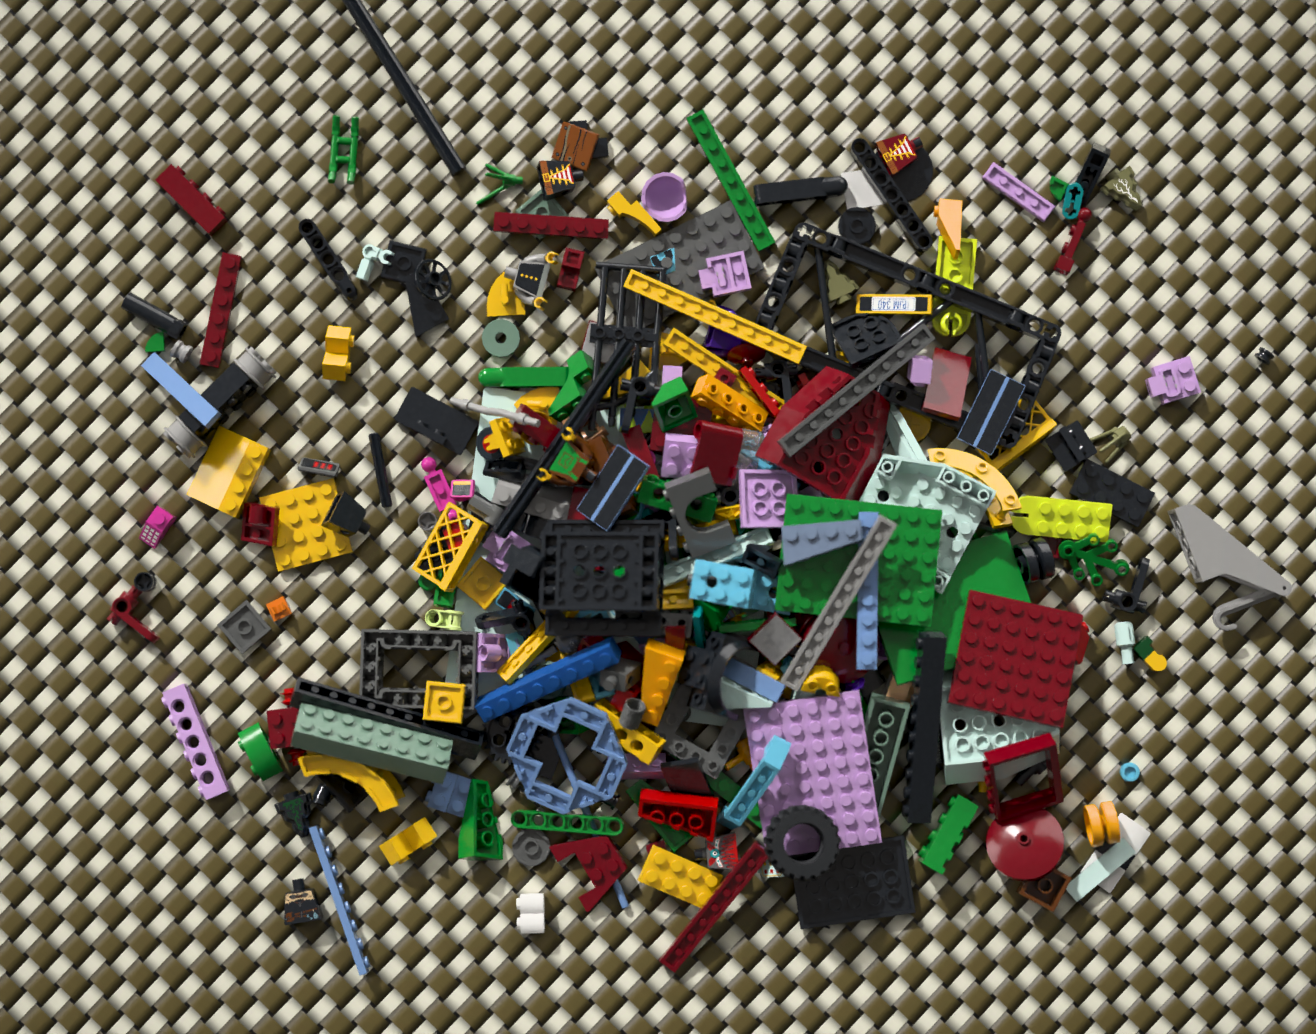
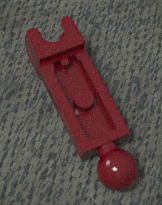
M1088 208L1080 209L1077 216L1079 220L1076 225L1072 224L1068 235L1071 237L1069 242L1064 243L1061 250L1064 254L1058 257L1053 269L1054 271L1063 275L1070 273L1075 261L1072 259V256L1086 222L1092 218V212Z

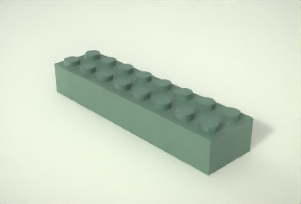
M301 702L290 746L443 784L448 770L453 740Z

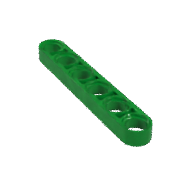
M519 809L511 815V823L517 828L612 836L619 835L624 830L623 820L612 816L574 813L561 814L558 812ZM521 813L524 815L525 822L523 824L515 821L516 814ZM536 815H541L544 818L542 825L535 824L534 817ZM554 817L562 818L563 825L561 827L553 824ZM574 818H579L582 821L581 828L573 827L572 820ZM592 820L600 821L601 828L599 830H594L591 827ZM612 821H617L620 824L619 831L611 830L610 823Z

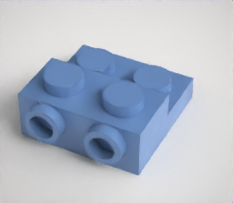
M447 771L443 784L431 782L434 783L432 791L429 790L425 799L428 802L427 806L463 818L471 779Z

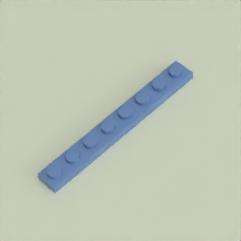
M858 512V520L862 521L863 541L878 518V512ZM863 542L858 543V550ZM878 558L857 592L856 669H877Z
M319 825L309 828L358 973L359 975L369 972L370 962L368 957L363 955L362 949H364L362 939L357 938L355 932L358 930L357 924L354 919L351 920L349 914L351 907L349 902L344 900L343 894H345L343 884L338 883L336 876L339 873L336 865H332L330 860L332 852L330 847L325 845V832L323 828H319Z

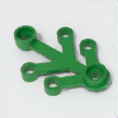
M1091 533L1088 537L1077 542L1071 540L1063 541L1059 545L1058 552L1062 558L1069 560L1073 569V576L1076 580H1082L1085 577L1083 568L1078 565L1076 559L1078 557L1084 560L1091 575V583L1094 586H1100L1103 583V579L1098 574L1094 563L1114 570L1119 576H1124L1129 572L1130 568L1126 560L1118 559L1114 562L1097 556L1107 551L1115 552L1118 548L1116 541L1109 539L1105 544L1091 550H1080L1089 544L1091 546L1099 544V536L1096 533ZM1092 537L1097 538L1095 542L1090 541ZM1109 544H1115L1113 548H1108ZM1067 548L1072 549L1070 553H1066L1065 550ZM1125 567V570L1119 571V568ZM1081 571L1082 574L1080 576H1076V572ZM1098 577L1100 578V580L1098 582H1094V578Z

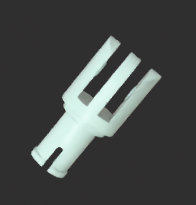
M1129 621L1118 622L1114 625L1116 646L1121 648L1122 664L1135 663L1132 646L1136 644L1133 624Z

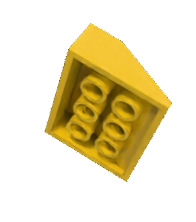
M219 426L186 495L239 519L244 508V502H247L271 449Z

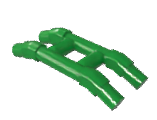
M333 115L328 171L329 183H335L337 163L348 164L347 184H354L357 167L359 117H352L351 138L340 137V116ZM339 144L350 145L349 156H338Z

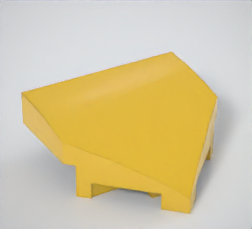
M740 503L733 506L717 505L714 514L715 518L722 521L740 518Z

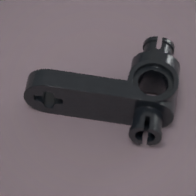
M777 359L771 363H765L764 368H755L756 380L766 379V383H782L784 404L792 397L789 376H798L796 363L788 365L787 361ZM775 369H782L784 372L778 375L773 371Z
M642 376L632 377V380L622 378L620 390L629 391L621 433L629 434L636 399L652 400L653 397H656L661 386L655 385L656 381L647 380ZM638 384H643L646 389L643 392H638L635 390V387Z
M661 509L658 513H653V517H644V520H665V534L669 535L671 562L679 561V533L676 528L679 522L677 518L673 519L671 512Z
M1140 558L1130 592L1118 589L1112 592L1106 589L1104 595L1107 596H1103L1102 601L1110 603V607L1122 612L1133 614L1137 611L1143 614L1146 608L1142 607H1146L1147 602L1139 600L1150 559ZM1124 597L1130 599L1131 604L1129 607L1123 606L1122 599Z
M519 599V603L518 600L511 603L513 608L479 615L475 618V623L478 629L512 624L518 635L523 636L525 642L536 630L533 620L534 612L530 607L524 606L523 600Z

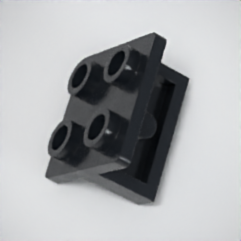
M1078 420L1060 428L1057 433L1045 440L1065 472L1097 453L1095 446Z

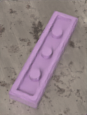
M994 162L982 177L983 180L1042 222L1047 219L1055 207Z

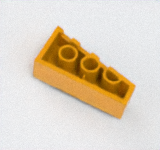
M651 638L648 639L645 647L641 701L645 704L646 709L641 721L658 727L686 651Z

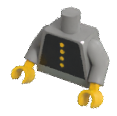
M549 252L548 254H535L526 257L523 261L519 262L518 269L506 266L504 278L515 280L512 289L515 290V294L524 304L544 311V308L540 305L542 302H548L542 298L550 265L558 264L557 261H553V257L555 255L559 256V254Z

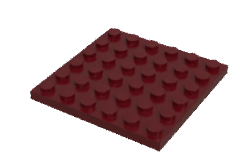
M969 590L947 703L1062 729L1083 615Z

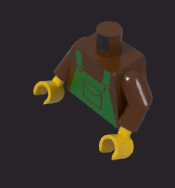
M566 427L571 434L565 436L561 433L566 443L550 467L549 472L551 473L548 474L544 468H540V471L545 472V476L542 478L536 477L540 481L547 480L560 487H573L576 484H582L585 479L590 483H594L599 474L592 470L595 460L592 458L591 448L587 441L577 434L574 435L573 430L570 427Z

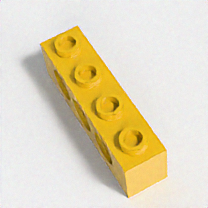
M602 698L595 703V708L608 714L618 740L625 751L632 753L641 762L648 765L657 759L666 743L665 739L641 723L639 728L635 730H628L621 726L619 719L622 712L617 711L607 699Z

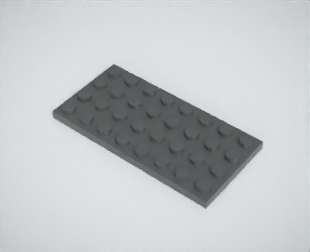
M731 200L606 261L609 263L653 266L650 257L674 248L675 271L666 274L665 284L701 300L713 295L712 289L702 291L698 270L707 269L706 258L744 251L749 276L765 269ZM664 257L661 260V266L667 267V269L671 268V258ZM594 267L599 279L601 280V269H596V267ZM609 270L607 295L617 313L620 271ZM647 273L648 277L658 280L657 274ZM628 289L626 291L624 326L635 327L638 294ZM646 297L643 328L655 323L656 302ZM664 305L663 319L678 311Z

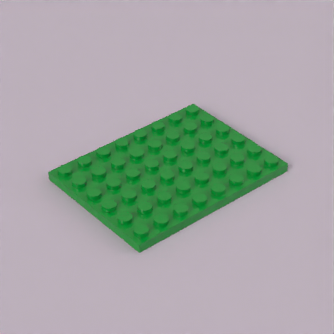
M787 493L783 526L858 520V512H878V516L880 514L896 523L897 527L878 557L877 621L931 627L942 510ZM781 543L780 559L783 560V563L778 573L774 610L820 615L856 555L858 543L789 567L784 566L783 543ZM857 593L842 618L857 619Z

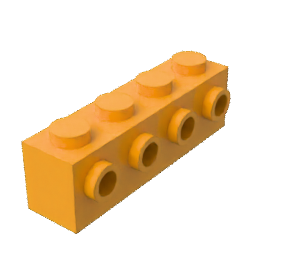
M709 373L698 378L691 398L697 401L699 405L705 406L713 414L724 418L730 425L742 428L744 434L750 436L762 431L769 413Z

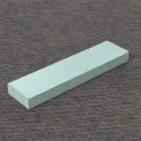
M1124 838L1120 839V843L1114 844L1070 881L1066 890L1078 902L1136 852Z

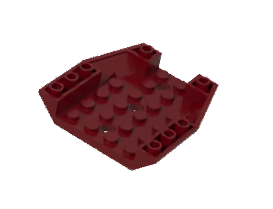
M826 366L781 407L755 456L769 465L780 467L829 498L859 501L881 459L890 404L879 392L873 389L859 401L857 406H852L795 454L788 457L777 441L855 378L850 374ZM834 429H838L841 433L838 440L832 436ZM816 462L822 465L820 473L814 471L813 466Z

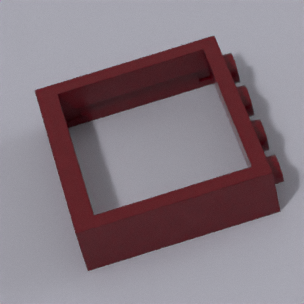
M1050 732L983 752L984 761H982V766L986 773L984 780L989 790H986L988 800L991 801L988 807L990 813H994L998 822L1064 802L1057 744ZM1045 751L1049 788L999 803L994 766Z

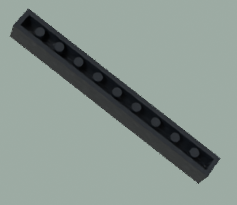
M919 632V638H916L915 642L917 657L914 658V668H916V674L912 678L914 694L911 695V705L913 710L909 715L911 731L908 732V742L910 747L906 752L908 768L905 769V779L907 783L906 787L903 788L905 805H902V816L908 823H931L947 637L942 632Z
M300 677L297 678L289 706L300 709L301 702L453 740L451 754L476 760L482 747L483 731L456 723L423 720L422 713Z

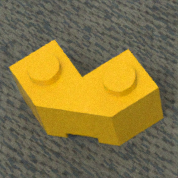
M328 325L325 336L322 379L345 381L347 374L351 373L352 364L349 362L350 350L354 346L355 339L351 335V328Z
M424 817L379 847L391 866L396 862L402 864L410 859L408 856L410 853L420 847L424 850L432 845L431 840L437 837L426 817Z

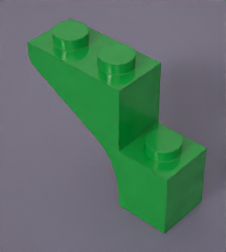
M582 350L566 360L569 367L568 379L548 409L549 415L558 422H562L571 415L586 393L584 384L592 380L593 359Z

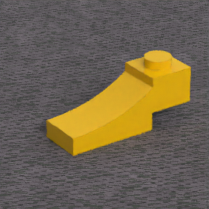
M619 191L607 200V209L613 216L617 215L619 218L624 216L633 219L646 227L655 237L662 232L659 225L637 200L630 205Z

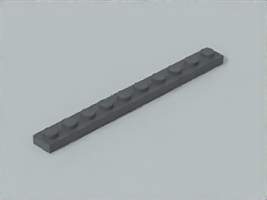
M923 323L779 439L777 443L786 455L791 457L930 344L935 337Z

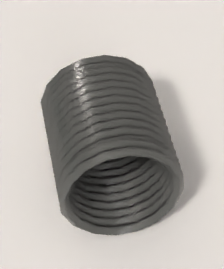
M636 698L627 699L620 715V725L628 730L638 729L646 709L645 704Z

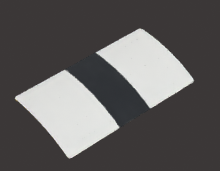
M1120 813L1117 817L1120 839L1124 838L1136 853L1098 884L1108 893L1112 892L1151 834L1123 813ZM1104 838L1103 846L1096 848L1081 872L1114 844H1108Z

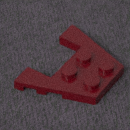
M609 835L568 841L566 843L553 844L549 847L557 862L575 853L595 888L578 897L586 912H589L628 868Z

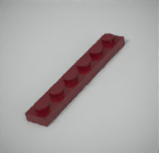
M494 212L493 232L608 240L609 219Z
M222 252L200 365L220 368L242 256Z

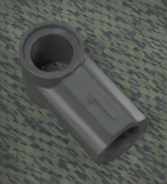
M475 494L466 509L482 517L485 522L492 526L495 525L504 512V509L495 504H490Z

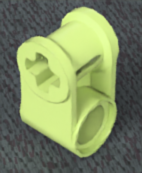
M432 609L426 613L425 621L432 627L462 631L461 618L464 612ZM436 614L439 615V620L437 623H435L434 617Z

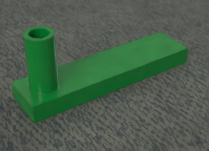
M794 616L781 617L790 626H796V618ZM768 618L716 623V631L727 633L757 630Z

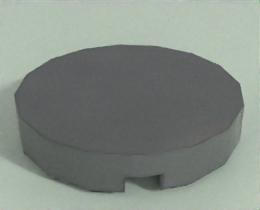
M538 829L521 830L516 834L512 843L514 857L525 866L541 864L550 853L549 838L543 831Z

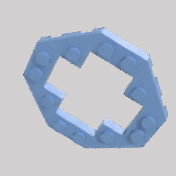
M573 697L521 714L506 749L514 763L516 774L524 786L527 798L561 814L612 798L628 764L608 714ZM563 716L597 731L598 734L591 749L609 757L596 787L578 779L571 795L536 780L543 763L526 755L538 725L556 733Z

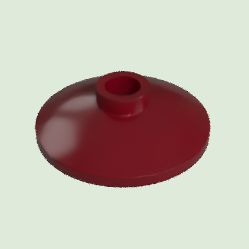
M751 343L737 345L727 353L728 360L731 363L743 366H751L758 363L766 355L764 349Z

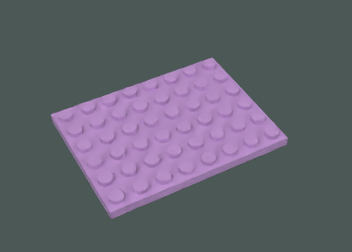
M859 690L840 692V697L819 695L778 701V703L773 702L772 706L768 708H743L753 771L764 757V749L774 734L791 743L780 771L758 801L763 839L766 836V827L770 825V820L773 816L779 814V811L793 805H807L822 810L827 816L832 818L834 825L839 830L838 836L841 837L839 848L882 843ZM806 824L792 827L784 839V847L788 855L817 852L820 845L818 833L814 828Z

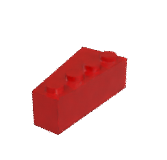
M641 788L638 816L659 824L670 825L676 830L687 831L690 835L696 837L701 836L713 843L718 798Z

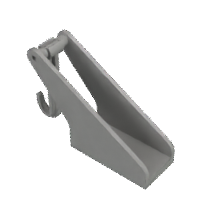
M1188 504L1167 511L1195 583L1203 582L1216 576H1222L1258 590L1216 607L1212 619L1215 626L1220 630L1228 631L1237 628L1236 624L1223 625L1221 623L1222 617L1273 597L1287 596L1291 593L1292 585L1195 505Z

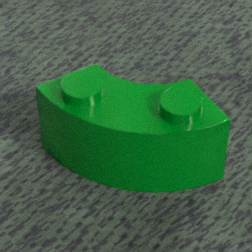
M259 722L238 733L241 740L238 742L239 747L243 752L246 751L252 763V766H250L255 776L259 775L261 780L265 781L283 771L280 759L274 749H271L269 738Z

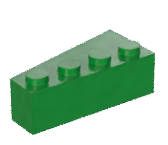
M956 794L955 797L951 796L947 803L949 808L946 813H941L937 820L939 823L936 830L932 829L927 838L930 841L926 847L922 846L918 853L921 863L942 875L945 871V868H943L944 863L950 861L953 856V846H957L960 843L964 834L962 832L963 829L966 830L979 807L959 794Z

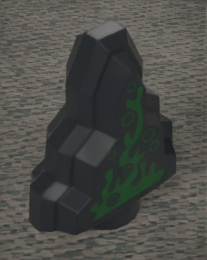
M297 790L283 795L284 800L274 804L277 813L282 814L284 820L292 824L293 830L301 838L308 836L310 828L308 817L311 814L310 805L313 803L311 792L299 795Z

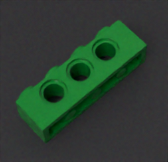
M653 474L645 475L640 482L636 494V502L670 511L669 508L672 507L671 501L666 502L663 493L657 495L654 491L658 488L666 490L664 483L672 480L664 481ZM713 492L695 498L701 501L699 505H692L690 502L686 508L685 516L711 523L718 503L717 496Z

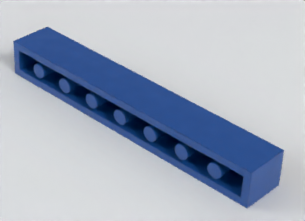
M613 636L514 680L511 685H503L479 696L475 709L485 723L618 663L622 651Z

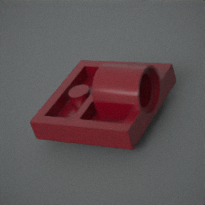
M244 502L241 540L277 546L280 508Z

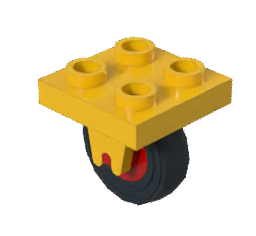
M494 419L489 421L491 427H486L480 431L477 436L476 446L477 451L483 458L495 461L526 452L523 439L511 429L513 426L508 423L510 419Z

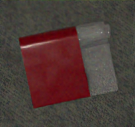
M703 420L696 422L693 433L698 443L690 474L708 467L714 483L739 488L738 471L740 469H757L759 458L755 454L765 438L763 433Z

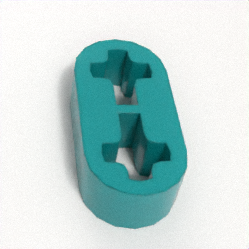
M1077 182L1069 184L1066 189L1062 213L1067 219L1076 218L1080 211L1083 187ZM1077 187L1080 194L1077 193L1075 199H1071L1072 192H1069V190ZM1073 202V208L1076 210V212H1072V215H1068V211H1066L1065 209L1069 208L1070 203Z

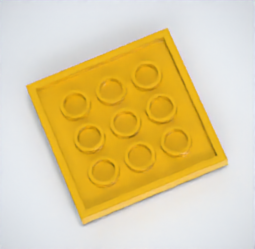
M334 478L259 498L260 503L263 505L280 508L277 546H272L278 572L353 553L349 537L321 526L335 496L338 494Z

